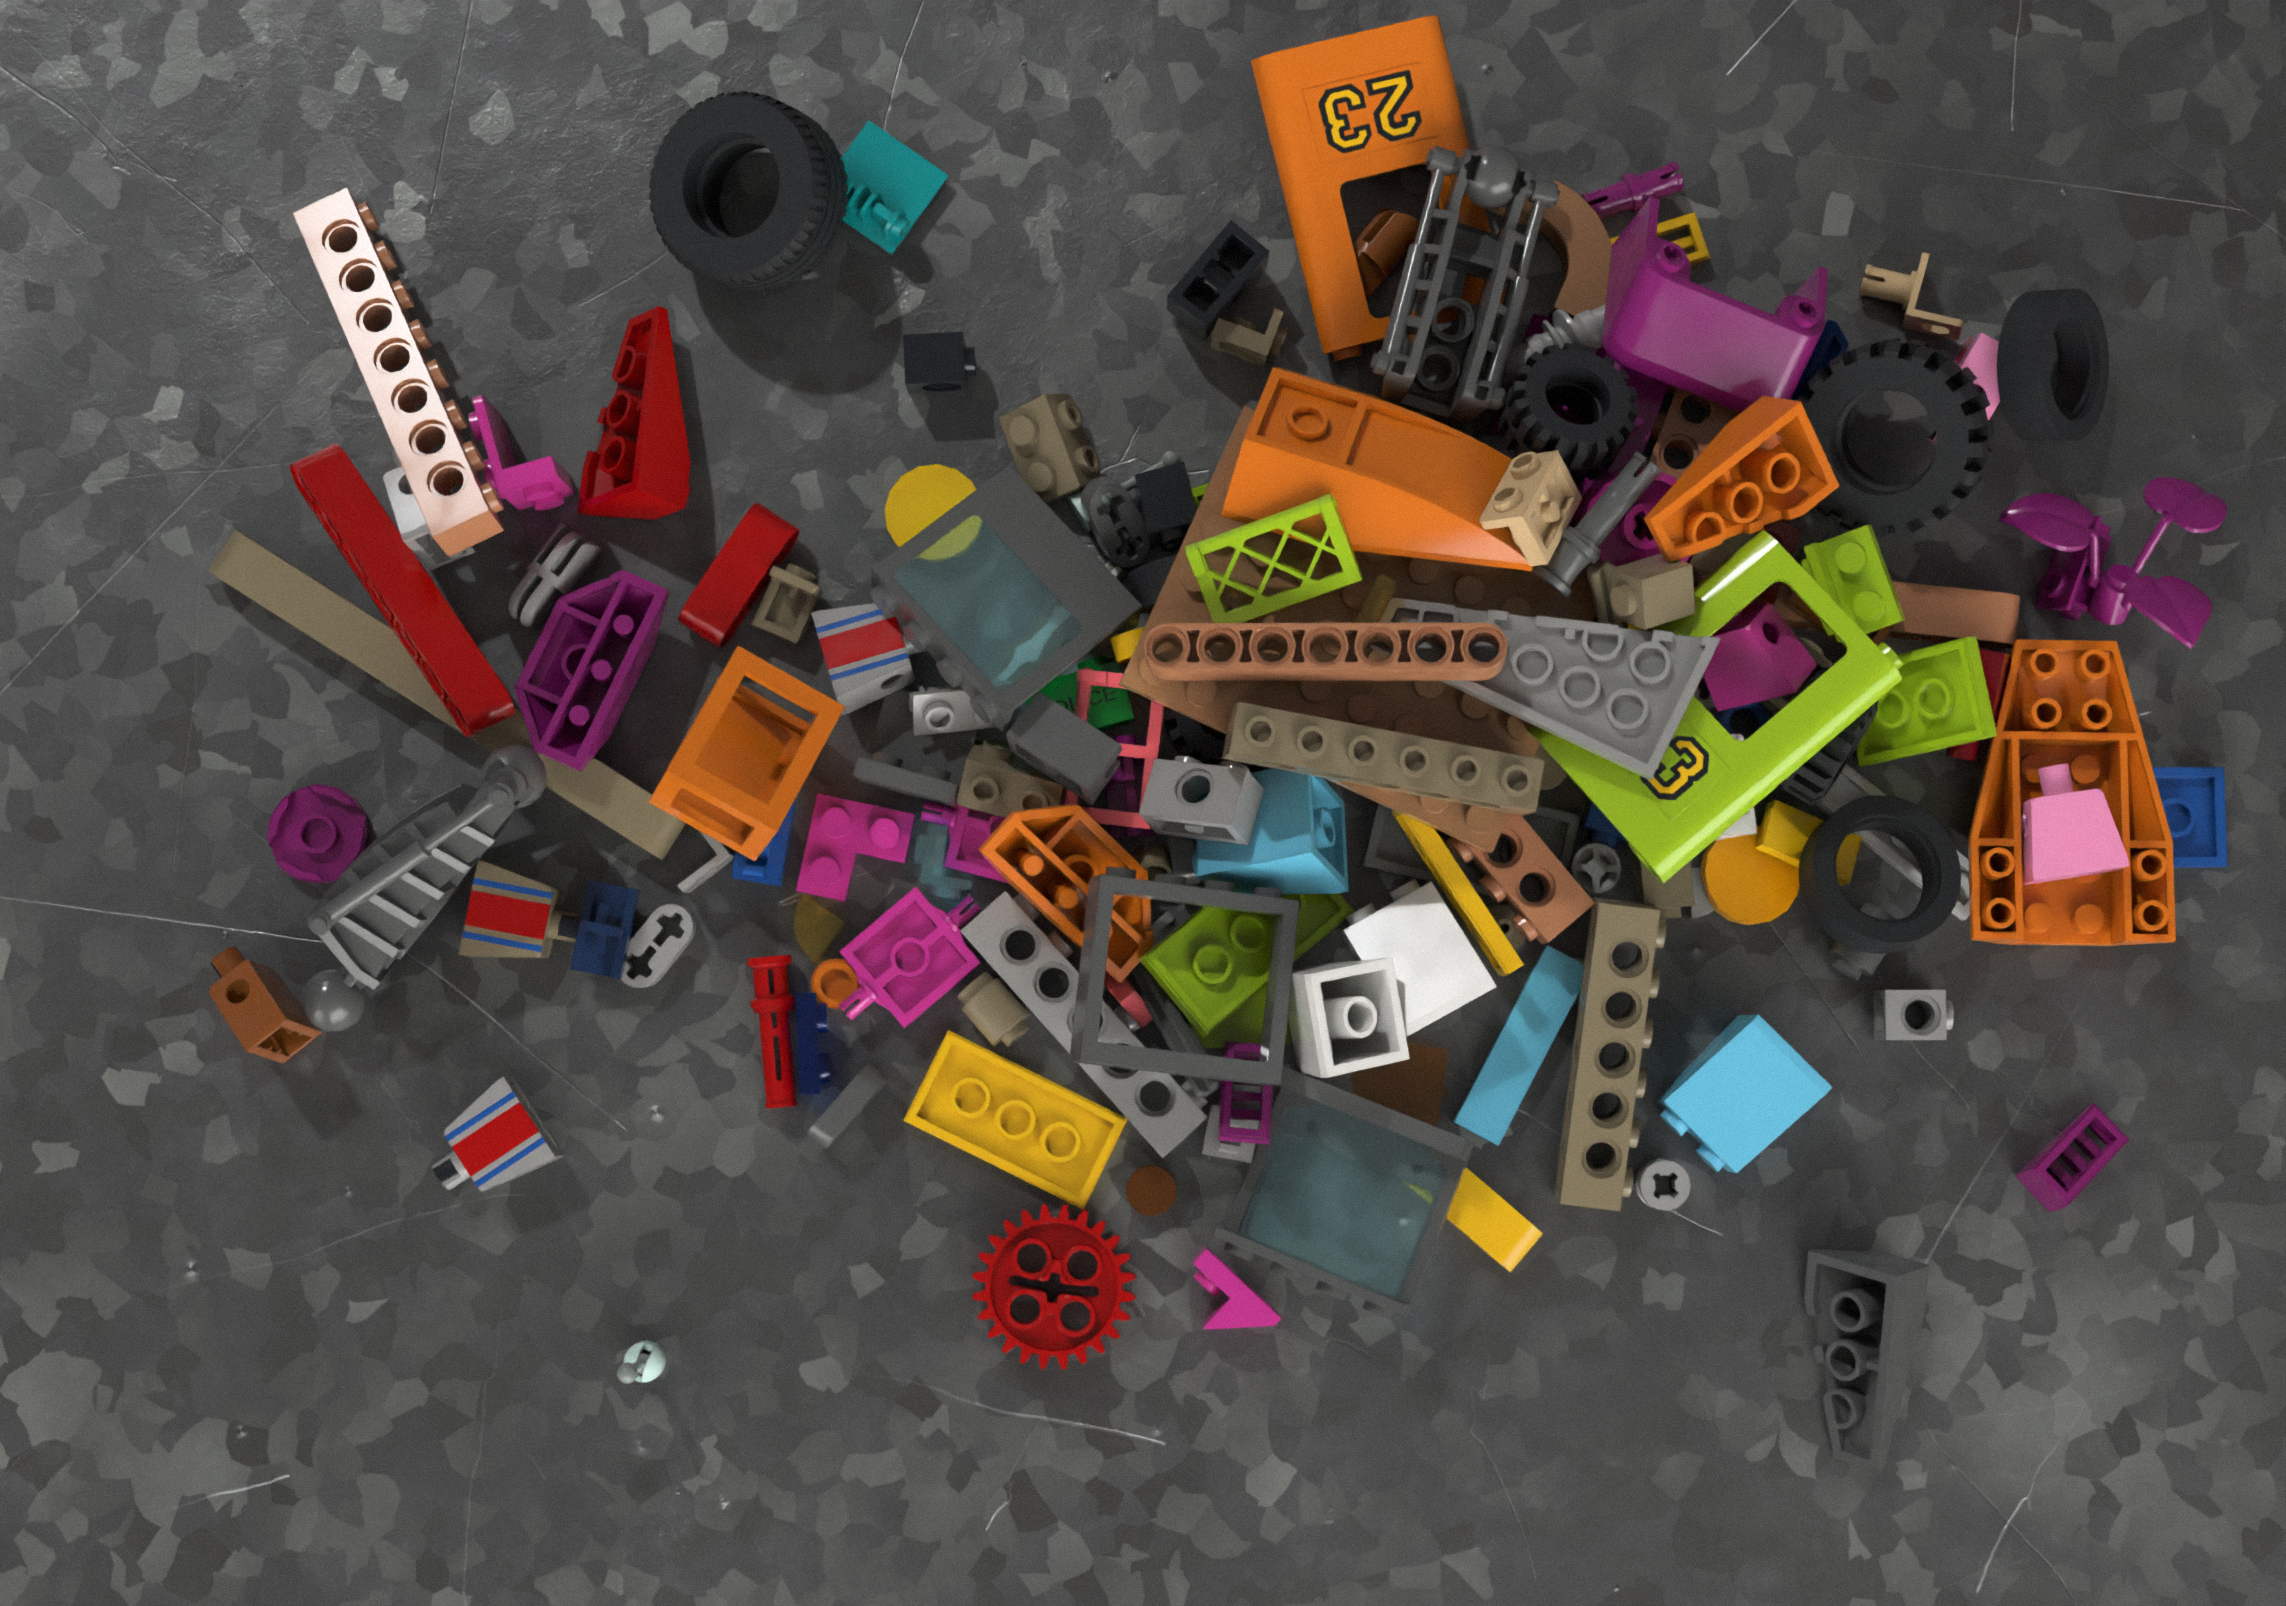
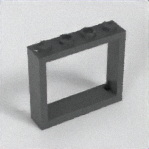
M1106 867L1105 875L1100 874L1090 878L1069 1062L1266 1086L1281 1085L1299 901L1283 899L1284 890L1275 888L1254 887L1253 895L1235 892L1234 883L1223 881H1205L1204 888L1185 886L1186 877L1171 874H1156L1155 881L1136 879L1135 870L1118 867ZM1114 894L1274 916L1259 1061L1098 1042Z

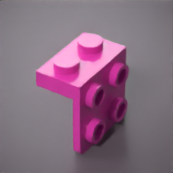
M484 395L472 398L475 412L468 414L470 426L476 441L484 442L489 458L483 460L486 466L483 469L486 481H490L494 488L497 489L502 500L507 499L518 510L534 506L535 510L543 511L564 504V497L576 494L571 475L551 455L516 465L501 413Z

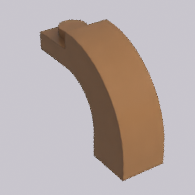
M1555 180L1554 183L1558 184L1560 195L1556 205L1553 204L1550 209L1544 208L1538 231L1553 244L1562 264L1561 287L1548 317L1553 318V312L1562 309L1573 319L1575 315L1587 309L1591 311L1606 304L1612 245L1602 221L1592 207L1572 189ZM1526 197L1518 223L1525 226L1528 224L1533 203L1528 201L1529 198ZM1507 206L1488 210L1504 216Z

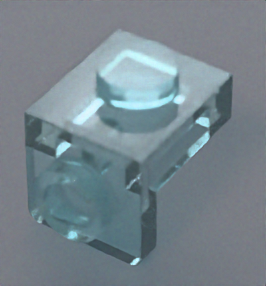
M928 823L927 835L918 833L915 847L914 863L922 864L920 884L931 887L930 896L960 900L961 891L972 892L974 882L968 879L945 876L946 868L944 864L950 842L949 826Z

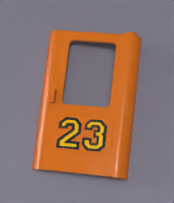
M1439 15L1425 16L1289 48L1251 60L1252 71L1322 353H1333L1335 362L1363 355L1361 345L1384 339L1390 316L1374 318L1369 312L1340 195L1341 185L1345 182L1419 164L1427 166L1425 164L1426 155L1429 149H1433L1434 145L1455 151L1456 156L1459 157L1465 148L1471 150ZM1450 175L1444 178L1438 200L1439 207L1444 210L1452 184ZM1464 192L1458 211L1460 214L1458 222L1491 233L1485 208L1473 203ZM1467 275L1460 299L1478 305L1485 280ZM1504 287L1500 299L1501 304H1503L1506 294ZM1441 309L1437 315L1438 325L1459 320L1456 313L1450 309Z

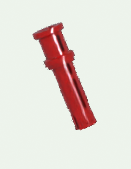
M792 954L746 958L747 966L752 968L755 997L750 1000V1008H753V1013H758L761 1059L766 1094L765 1108L797 1106L789 1010H794L793 1005L796 1002L795 997L790 995L787 967L792 962ZM769 969H772L774 992L772 994L769 991ZM771 1012H776V1027L772 1026ZM774 1036H778L781 1079L779 1080L776 1077Z

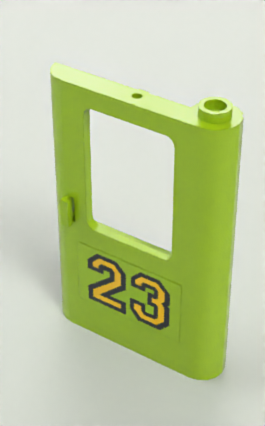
M1761 530L1694 588L1695 614L1644 630L1653 632V630L1669 631L1675 635L1702 638V636L1711 637L1773 583L1779 581L1786 583L1845 645L1847 652L1838 662L1746 740L1739 741L1734 739L1693 695L1652 780H1648L1537 726H1532L1527 731L1624 836L1634 854L1661 883H1665L1902 680L1898 669L1903 666V663L1897 654L1883 642L1877 646L1781 544L1764 530Z

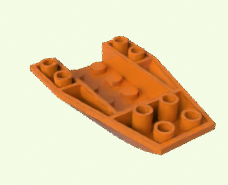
M1281 367L1272 368L1244 436L1223 505L1222 517L1249 524L1332 493L1337 501V507L1353 551L1532 571L1533 566H1529L1520 547L1515 544L1509 527L1484 530L1479 521L1509 463L1512 461L1511 458L1454 428L1379 397ZM1321 513L1299 520L1293 525L1294 528L1319 540H1322L1327 530ZM1278 528L1270 531L1280 535L1284 534V531ZM1289 534V536H1288V537H1290V538H1293V539H1296V540H1299V541H1302V542H1306V541H1304V540H1302V539H1299V538H1297V537H1295V536H1293V535H1291V534ZM1329 536L1326 543L1333 546L1331 538Z
M2015 640L1995 721L1997 737L1991 738L1968 838L1970 940L2005 945L2117 946L2176 942L2173 839L2117 641ZM2059 764H2069L2074 792L2100 788L2104 793L2130 866L2112 872L2023 885L2021 803L2029 799L2043 797L2038 769Z

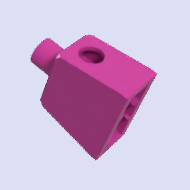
M1762 602L1745 607L1711 636L1721 638L1703 676L1714 705L1719 712L1796 693L1817 665L1774 606L1770 603Z

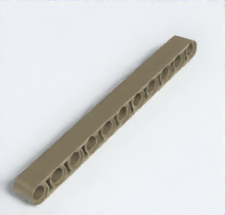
M234 529L207 570L208 572L461 732L390 626L245 534ZM515 707V714L470 738L492 753L498 748L509 745H522L533 749L522 712L517 707ZM538 753L545 765L547 788L661 860L664 859L686 823L649 803L648 801L652 796L651 792L596 757H593L584 770L579 772Z

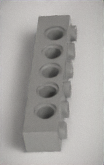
M1004 891L960 931L1070 1054L1079 972L1067 958L1074 952L1055 930L1046 936L1033 922L1040 916L1039 912L1020 893L1013 899ZM1020 931L1030 933L1035 940V950L1025 960H1015L1007 951L1009 938L1014 933ZM1050 969H1060L1067 974L1069 987L1062 996L1050 998L1041 990V977ZM1102 999L1101 1015L1103 1023L1098 1033V1042L1125 1043L1129 1046L1145 1047L1134 1035L1141 1027L1121 1005L1113 1011ZM1155 1042L1148 1047L1153 1049H1160ZM1078 1063L1162 1158L1208 1118L1201 1110L1208 1102L1204 1097L1197 1096L1194 1093L1188 1080L1180 1086L1170 1074L1133 1069L1126 1073H1117L1108 1066ZM1151 1081L1162 1082L1168 1087L1170 1092L1168 1104L1160 1110L1147 1109L1140 1100L1141 1089Z

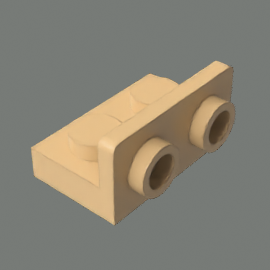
M1559 451L1543 453L1526 452L1513 458L1479 519L1484 530L1509 527L1515 544L1520 547L1529 566L1546 565L1549 563L1562 538L1564 529H1567L1582 500V496Z

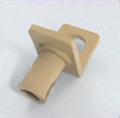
M1922 252L1918 270H1912L1911 275L1867 264L1859 296H1869L1903 304L1902 309L1906 310L1902 325L1904 329L1951 340H1959L1964 323L1963 320L1915 309L1930 254Z

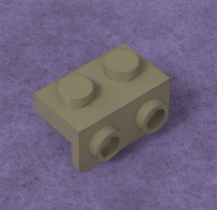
M1043 394L998 418L1021 478L1048 506L1084 489L1093 479L1101 477L1100 460L1095 450L1088 443L1082 427L1083 416L1081 410L1069 394Z
M986 739L984 742L976 740L966 759L957 796V804L1007 818L1012 811L1059 806L1065 787L1013 754L1007 742L997 739Z

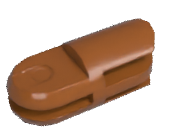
M1381 208L1357 238L1352 241L1366 299L1375 292L1390 274L1395 265L1408 251L1409 245L1414 244L1419 222L1411 215L1390 208Z

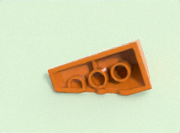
M1762 396L1723 427L1647 514L1644 520L1664 560L1673 562L1721 545L1723 540L1742 533L1752 534L1764 529V525L1778 520H1791L1800 517L1837 489L1839 483L1801 401Z

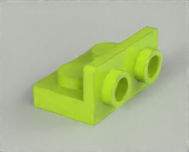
M1865 525L1823 542L1804 546L1807 558L1801 561L1802 568L1865 634L1906 620L1872 525ZM1822 622L1827 634L1829 636L1834 635V633Z

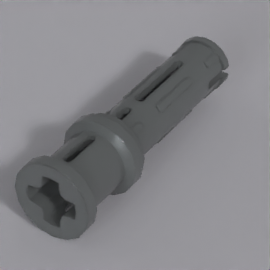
M1637 451L1575 528L1569 526L1567 529H1564L1561 541L1549 563L1533 566L1532 568L1536 575L1566 598L1572 592L1570 585L1589 562L1596 563L1600 558L1601 550L1598 548L1655 478L1659 477L1662 473L1650 461L1640 475L1636 477L1647 464L1645 461L1647 458Z

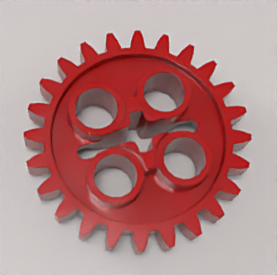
M1047 1203L1042 1204L1040 1218L1035 1220L1026 1208L1022 1209L1021 1219L1023 1225L1018 1227L1008 1218L1005 1219L1003 1225L1008 1236L1003 1238L991 1233L988 1239L996 1248V1251L994 1253L980 1251L977 1256L981 1261L989 1265L988 1270L975 1271L972 1275V1278L985 1283V1288L973 1293L972 1299L987 1301L988 1305L977 1315L978 1320L993 1318L995 1324L987 1334L988 1338H994L1003 1333L1007 1339L1003 1345L1002 1352L1005 1354L1016 1345L1022 1348L1020 1354V1363L1022 1364L1030 1358L1032 1353L1039 1354L1040 1369L1044 1370L1050 1356H1057L1062 1370L1067 1367L1069 1354L1075 1353L1078 1360L1082 1364H1086L1087 1347L1091 1345L1097 1352L1103 1354L1105 1346L1101 1337L1104 1334L1114 1339L1120 1337L1118 1329L1113 1325L1114 1319L1121 1321L1130 1320L1131 1315L1120 1307L1121 1302L1134 1301L1136 1297L1135 1293L1122 1289L1124 1283L1136 1279L1135 1272L1121 1271L1120 1265L1131 1258L1130 1252L1115 1254L1113 1248L1118 1244L1121 1236L1115 1234L1105 1239L1101 1234L1105 1228L1106 1221L1102 1219L1093 1227H1090L1086 1224L1088 1210L1085 1208L1076 1220L1069 1218V1207L1066 1203L1063 1204L1058 1216L1051 1215ZM1034 1243L1040 1245L1045 1250L1047 1263L1043 1268L1030 1271L1021 1265L1018 1254L1020 1249L1027 1244ZM1082 1250L1090 1252L1097 1260L1096 1271L1091 1276L1084 1278L1075 1276L1068 1266L1070 1256ZM1051 1273L1061 1274V1283L1097 1287L1099 1294L1097 1296H1089L1063 1290L1060 1291L1057 1299H1051L1048 1297V1289L1044 1287L1012 1285L1009 1279L1011 1276H1021L1037 1281H1048ZM1028 1294L1038 1301L1040 1313L1035 1319L1023 1321L1014 1315L1011 1304L1017 1296ZM1073 1301L1085 1304L1090 1311V1320L1080 1328L1070 1327L1062 1319V1308Z

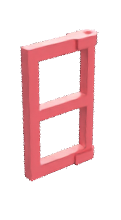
M1089 667L1078 669L1074 714L1088 723L1091 686L1126 689L1119 686L1123 673L1095 671ZM1152 700L1146 746L1120 743L1122 751L1118 755L1145 759L1140 808L1154 759H1159L1165 706ZM1066 789L1064 805H1079L1080 797ZM1080 806L1098 824L1152 829L1137 812Z

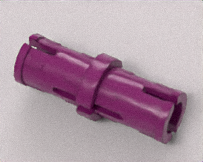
M1671 161L1667 165L1636 176L1632 172L1621 176L1620 182L1589 193H1583L1581 197L1602 220L1629 209L1632 213L1638 212L1650 196L1660 199L1676 192H1683L1684 180L1682 173L1675 175V172L1679 171V166L1675 161Z

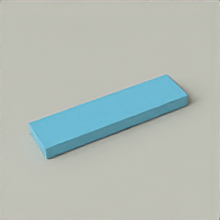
M1549 945L1544 946L1452 1122L1499 1146L1581 989L1584 964Z

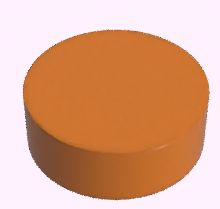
M836 958L822 962L815 969L811 978V990L816 1000L825 1007L841 1009L838 1004H841L861 987L855 970L843 959Z

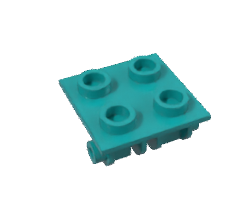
M868 120L841 157L845 166L843 171L847 174L846 184H848V192L846 193L848 204L845 207L847 212L842 221L893 255L949 175Z

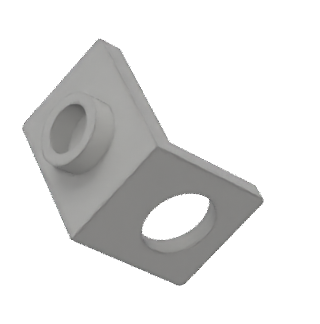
M701 831L700 833L717 855L677 885L682 892L688 894L734 860V853L728 846Z

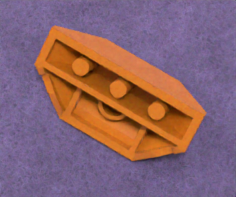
M1077 804L1012 811L978 849L1010 885L1081 950L1089 879L1100 874L1105 875L1106 867H1118L1135 870L1136 879L1148 881V871ZM1114 894L1105 971L1121 983L1140 962L1139 959L1153 948L1154 935L1153 930H1151L1150 899Z

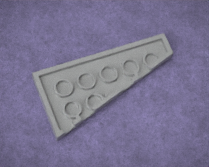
M1393 597L1379 623L1494 624L1505 634L1508 643L1504 667L1500 673L1492 679L1483 681L1442 682L1648 780H1652L1721 640L1718 637L1702 636V638L1675 635L1673 632L1661 630L1650 632L1619 628L1618 625L1539 615L1536 617L1508 614L1507 611L1490 609L1488 611L1456 608L1450 604ZM1377 641L1369 644L1370 648L1389 657L1392 654L1390 647L1383 642ZM1424 642L1416 649L1419 658L1426 662L1438 661L1445 654L1443 648L1436 642ZM1476 642L1468 649L1472 658L1479 662H1488L1497 656L1496 649L1488 642Z

